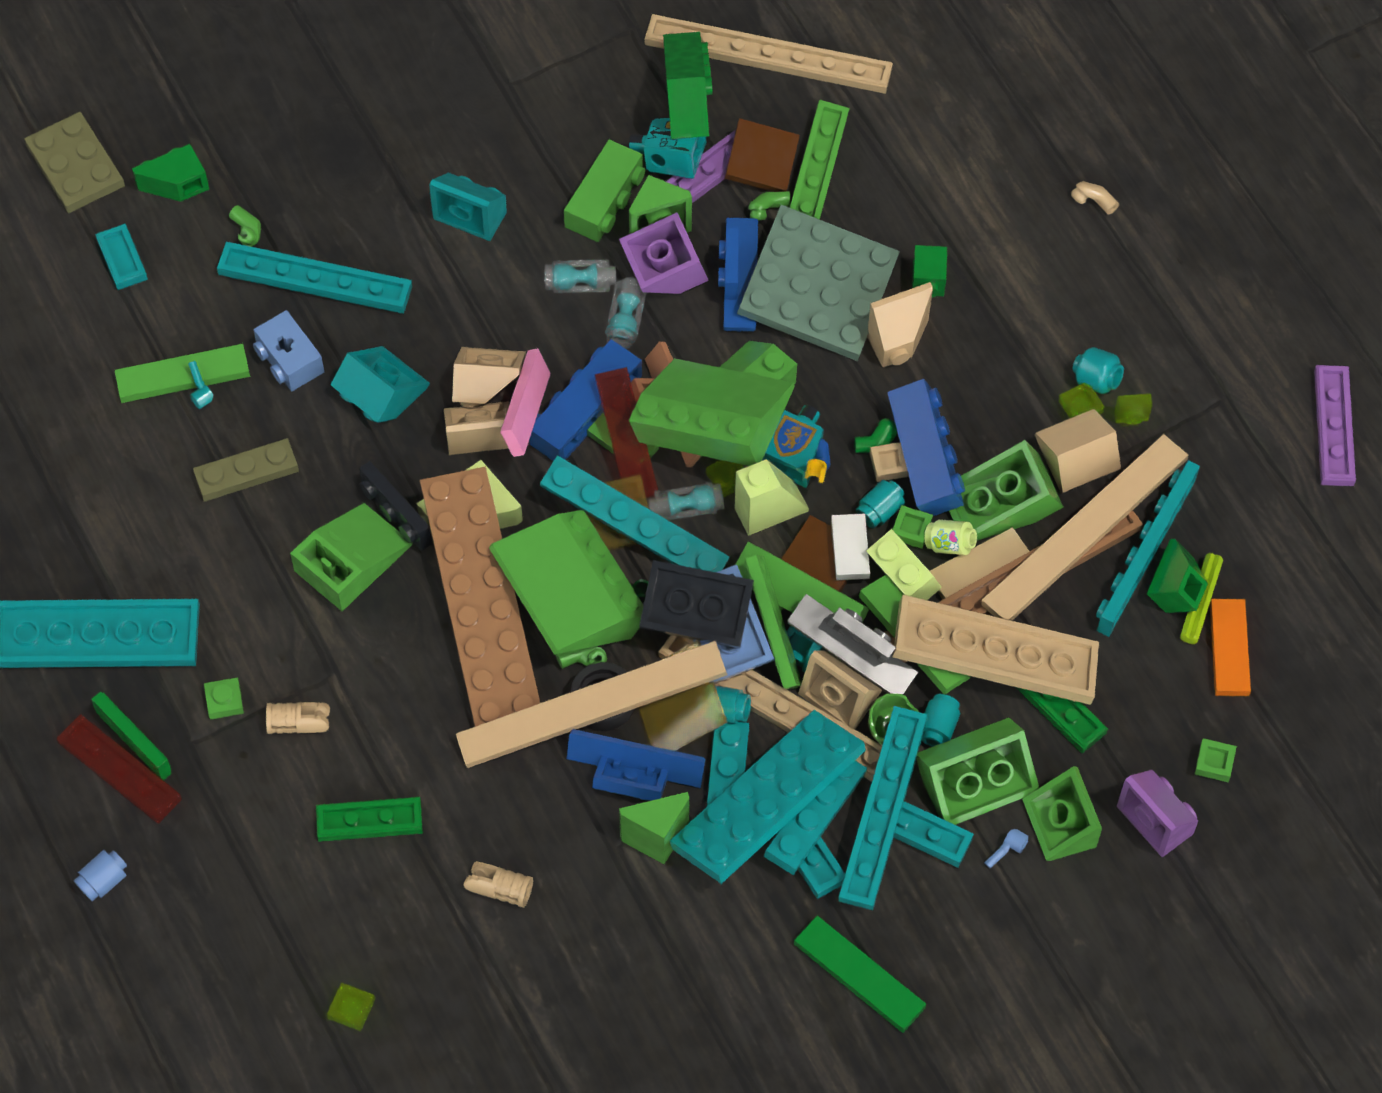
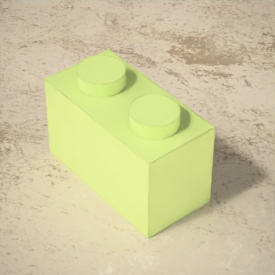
M892 529L866 550L874 562L904 595L928 600L942 588L930 571Z

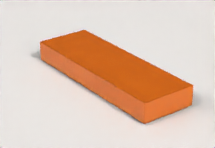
M1211 599L1210 617L1215 696H1249L1251 686L1245 599Z

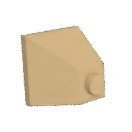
M930 282L870 303L869 333L867 338L882 367L892 364H903L913 356L929 320L933 286Z
M461 347L454 362L452 402H460V405L464 407H478L480 404H486L520 374L526 352Z

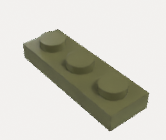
M287 438L195 467L193 471L205 502L299 472Z

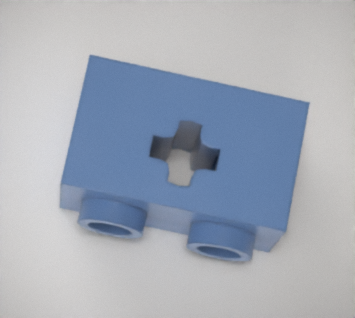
M287 310L253 329L256 339L253 347L262 361L265 359L269 361L272 365L270 369L275 379L280 384L284 382L291 392L324 373L322 356Z

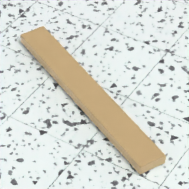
M655 14L651 16L645 36V45L664 49L663 34L700 32L701 42L708 43L709 58L884 94L887 91L893 66L892 62Z
M1163 434L982 599L981 605L994 617L1011 621L1015 619L1172 475L1176 469L1187 461L1188 454Z
M670 635L660 649L659 657L666 659L696 648L693 639ZM752 669L713 684L715 686L743 690L744 694H750V711L788 733L813 710H816L864 742L866 751L855 761L867 767L864 777L872 782L882 745Z
M716 641L456 733L465 765L467 768L568 733L573 729L582 728L727 676V672Z

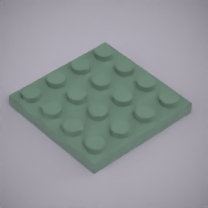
M781 205L737 314L858 361L869 333L870 303L882 299L900 251Z

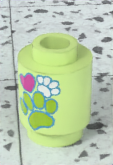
M937 520L935 523H929L925 530L926 547L933 549L935 553L968 555L977 543V533L970 522Z

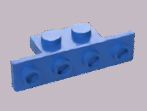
M726 218V240H719V259L725 260V268H719L718 287H725L724 331L756 330V321L737 314L757 265L758 220L755 218Z
M575 729L571 730L569 734L567 759L597 766L593 778L592 788L652 801L662 798L667 781L701 788L705 766L704 757Z

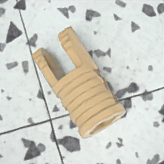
M323 702L267 703V734L326 732L329 728V722L326 719L330 713L329 704Z
M474 862L471 869L473 874L472 876L469 875L463 884L466 890L493 899H499L503 902H509L513 905L516 904L523 908L526 906L533 886V877L514 873L510 870L507 871L504 868L490 864Z

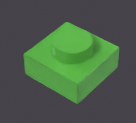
M901 505L893 531L905 544L923 549L925 530L927 525L932 522L933 515Z
M238 677L204 683L210 720L244 714Z
M1203 738L1195 775L1229 782L1237 746Z

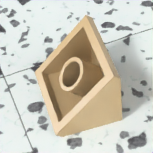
M509 401L480 404L478 407L444 408L449 455L507 449L508 446L500 431L509 408Z
M1095 409L1034 434L1061 494L1121 469L1116 431Z
M815 650L810 655L798 694L815 707L849 727L856 729L882 689L828 651Z

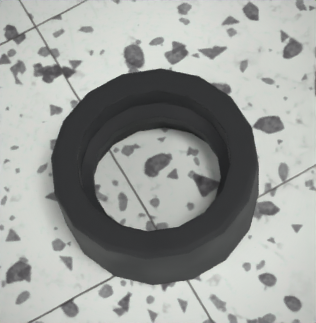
M598 662L588 665L578 672L572 682L571 692L588 687L594 682L604 681L627 673V671L614 663ZM634 709L587 725V727L599 731L619 728L629 720Z

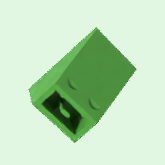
M363 503L313 531L290 554L294 571L339 610L343 611L408 550L412 543H408L398 530Z

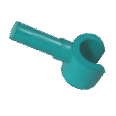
M193 361L188 363L198 390L191 393L190 398L194 405L201 409L212 401L213 393L204 384L197 363Z

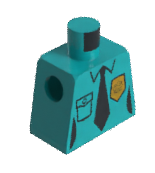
M660 118L652 121L647 135L632 134L630 136L629 148L645 155L646 169L650 172L694 178L707 141L706 137L671 139L670 118Z

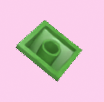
M648 175L629 209V234L674 213H678L686 232L692 231V195L690 191Z
M1071 767L1022 799L1046 861L1056 860L1097 847L1102 827L1078 767Z
M688 792L619 808L621 841L665 864L673 851L670 840L689 824Z

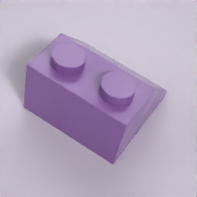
M674 213L619 239L642 292L681 294L709 281L678 213Z
M1153 770L1130 775L1125 779L1117 807L1161 857H1164L1194 834L1198 823L1196 813L1188 803H1182L1177 798L1167 779L1164 777L1159 778Z

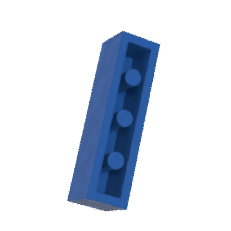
M612 339L604 347L597 348L591 356L589 364L583 370L578 369L573 374L570 384L564 391H558L550 400L549 407L542 414H537L529 444L552 461L555 460L557 455L566 460L587 437V429L607 408L611 410L630 390L628 385L634 378L642 377V360Z
M921 379L889 391L888 396L916 506L920 511L932 514L933 516L963 506L961 493L965 492V486L960 474L955 473L953 464L958 463L953 446L951 444L948 445L946 436L950 434V430L945 417L940 416L938 407L943 406L937 388L932 389L925 379Z

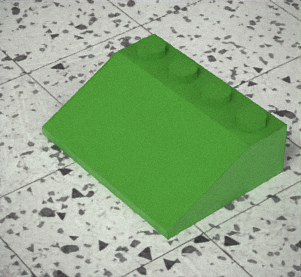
M674 358L641 393L629 422L640 443L751 466L762 461L795 385L789 381Z
M584 510L557 514L490 545V551L554 655L629 640L639 629L643 603Z

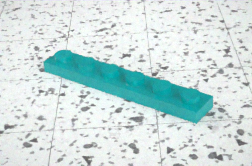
M231 242L225 243L217 266L218 275L403 314L412 290V280Z
M558 455L540 482L542 488L576 508L584 510L588 515L671 564L718 572L724 569L730 558L718 549Z
M1188 460L1182 471L1176 469L1168 485V487L1172 488L1168 497L1165 495L1160 497L1154 513L1158 514L1154 522L1148 520L1140 535V538L1143 539L1142 544L1139 548L1133 546L1125 562L1129 566L1125 574L1120 572L1117 574L1110 589L1114 592L1110 601L1104 599L1096 613V617L1100 619L1098 632L1108 637L1112 633L1192 489L1198 475L1199 465Z
M897 706L893 707L839 894V902L869 910L874 909L926 726L927 714Z

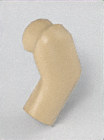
M1082 181L1077 183V187L1071 192V196L1078 203H1085L1089 197L1107 214H1112L1119 206L1114 197L1100 185Z

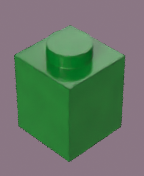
M915 245L912 288L930 282L933 286L932 298L944 296L947 274V247Z

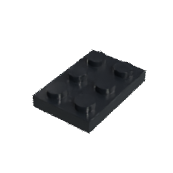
M653 560L639 628L709 643L716 641V644L740 649L754 580Z

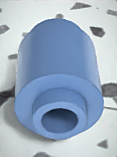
M102 850L78 872L79 876L73 881L93 901L98 896L102 898L127 876L123 871L127 864L114 850L109 854Z

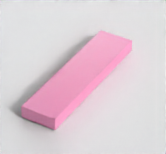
M538 348L528 350L500 431L513 457L525 454L551 374Z

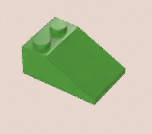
M1024 440L961 475L965 486V492L961 493L964 505L949 510L953 521L970 522L973 529L976 530L978 541L1001 534L1012 527L1017 529L1034 524L1063 508V505L1039 453Z

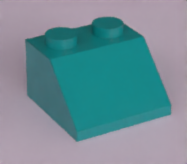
M446 173L432 179L429 186L433 219L491 241L507 213L506 195L496 188L476 184L465 176Z
M380 346L347 353L331 386L340 392L341 398L347 402L354 403L363 410L366 418L379 423L396 419L428 388L430 383L385 347Z

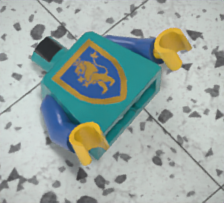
M804 405L798 416L784 410L762 461L766 459L796 484L805 488L808 486L811 476L818 477L819 482L823 483L825 474L831 465L829 445L823 439L824 429L815 424L820 417V413L809 405Z

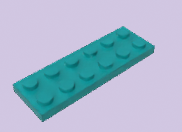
M199 600L0 601V668L196 666Z
M813 710L670 840L672 850L722 884L866 751L864 742L824 715Z

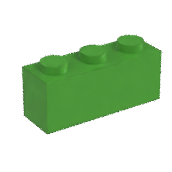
M609 139L564 209L565 228L596 242L600 241L604 233H609L615 223L616 213L619 209L623 210L630 199L631 189L634 185L638 186L644 177L643 154Z

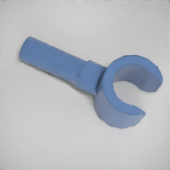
M1018 829L1009 831L1000 848L984 864L990 869L1008 853L1010 848L1021 853L1028 843V835Z

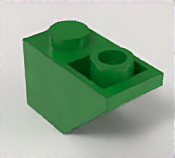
M190 144L181 148H174L165 155L153 160H146L139 166L132 168L136 186L142 192L181 202L209 190L206 172Z
M1176 539L1169 540L1147 595L1165 613L1197 611L1208 582L1194 557Z

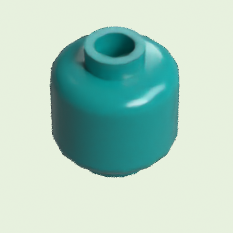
M1091 347L1076 357L1073 364V372L1076 373V381L1080 387L1106 394L1112 389L1115 390L1120 385L1124 374V367L1121 365L1120 359L1116 354Z

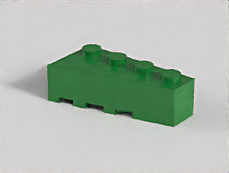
M700 32L663 34L671 139L709 136L706 95H713L708 43L701 42Z

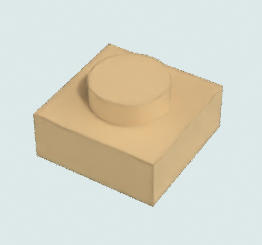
M900 442L870 447V457L877 482L909 477Z

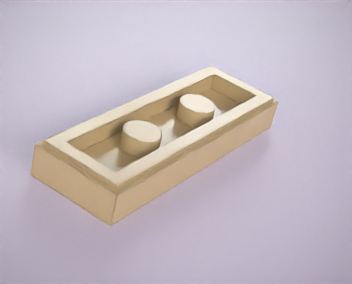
M1012 527L974 547L968 555H959L930 570V573L942 587L937 593L943 600L1028 553L1029 550Z

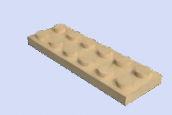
M902 595L899 602L894 640L896 648L893 651V658L1091 705L1095 698L1098 641Z

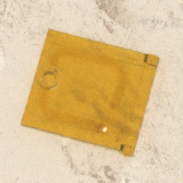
M697 640L666 658L702 646L701 642ZM714 681L639 707L651 746L672 751L680 749L728 722Z

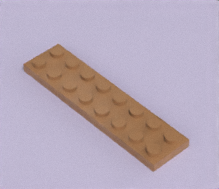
M486 466L420 480L474 726L476 727L540 704L515 591L489 549L492 543L502 539Z

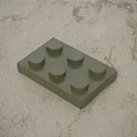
M81 112L24 138L28 150L68 214L125 186L123 178Z

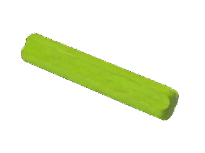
M1208 553L1205 556L1201 571L1208 585L1197 611L1187 613L1180 639L1183 642L1189 644H1196L1198 642L1223 563V558L1220 555Z

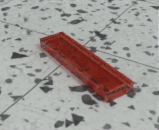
M627 367L595 374L594 378L624 495L634 501L658 496L659 491L647 444L638 441L629 422L636 406V401Z
M81 714L56 738L61 746L158 824L182 800L181 794Z

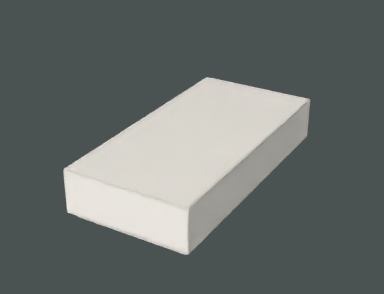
M865 514L832 515L831 525L836 580L870 579L869 555L866 551L868 550Z

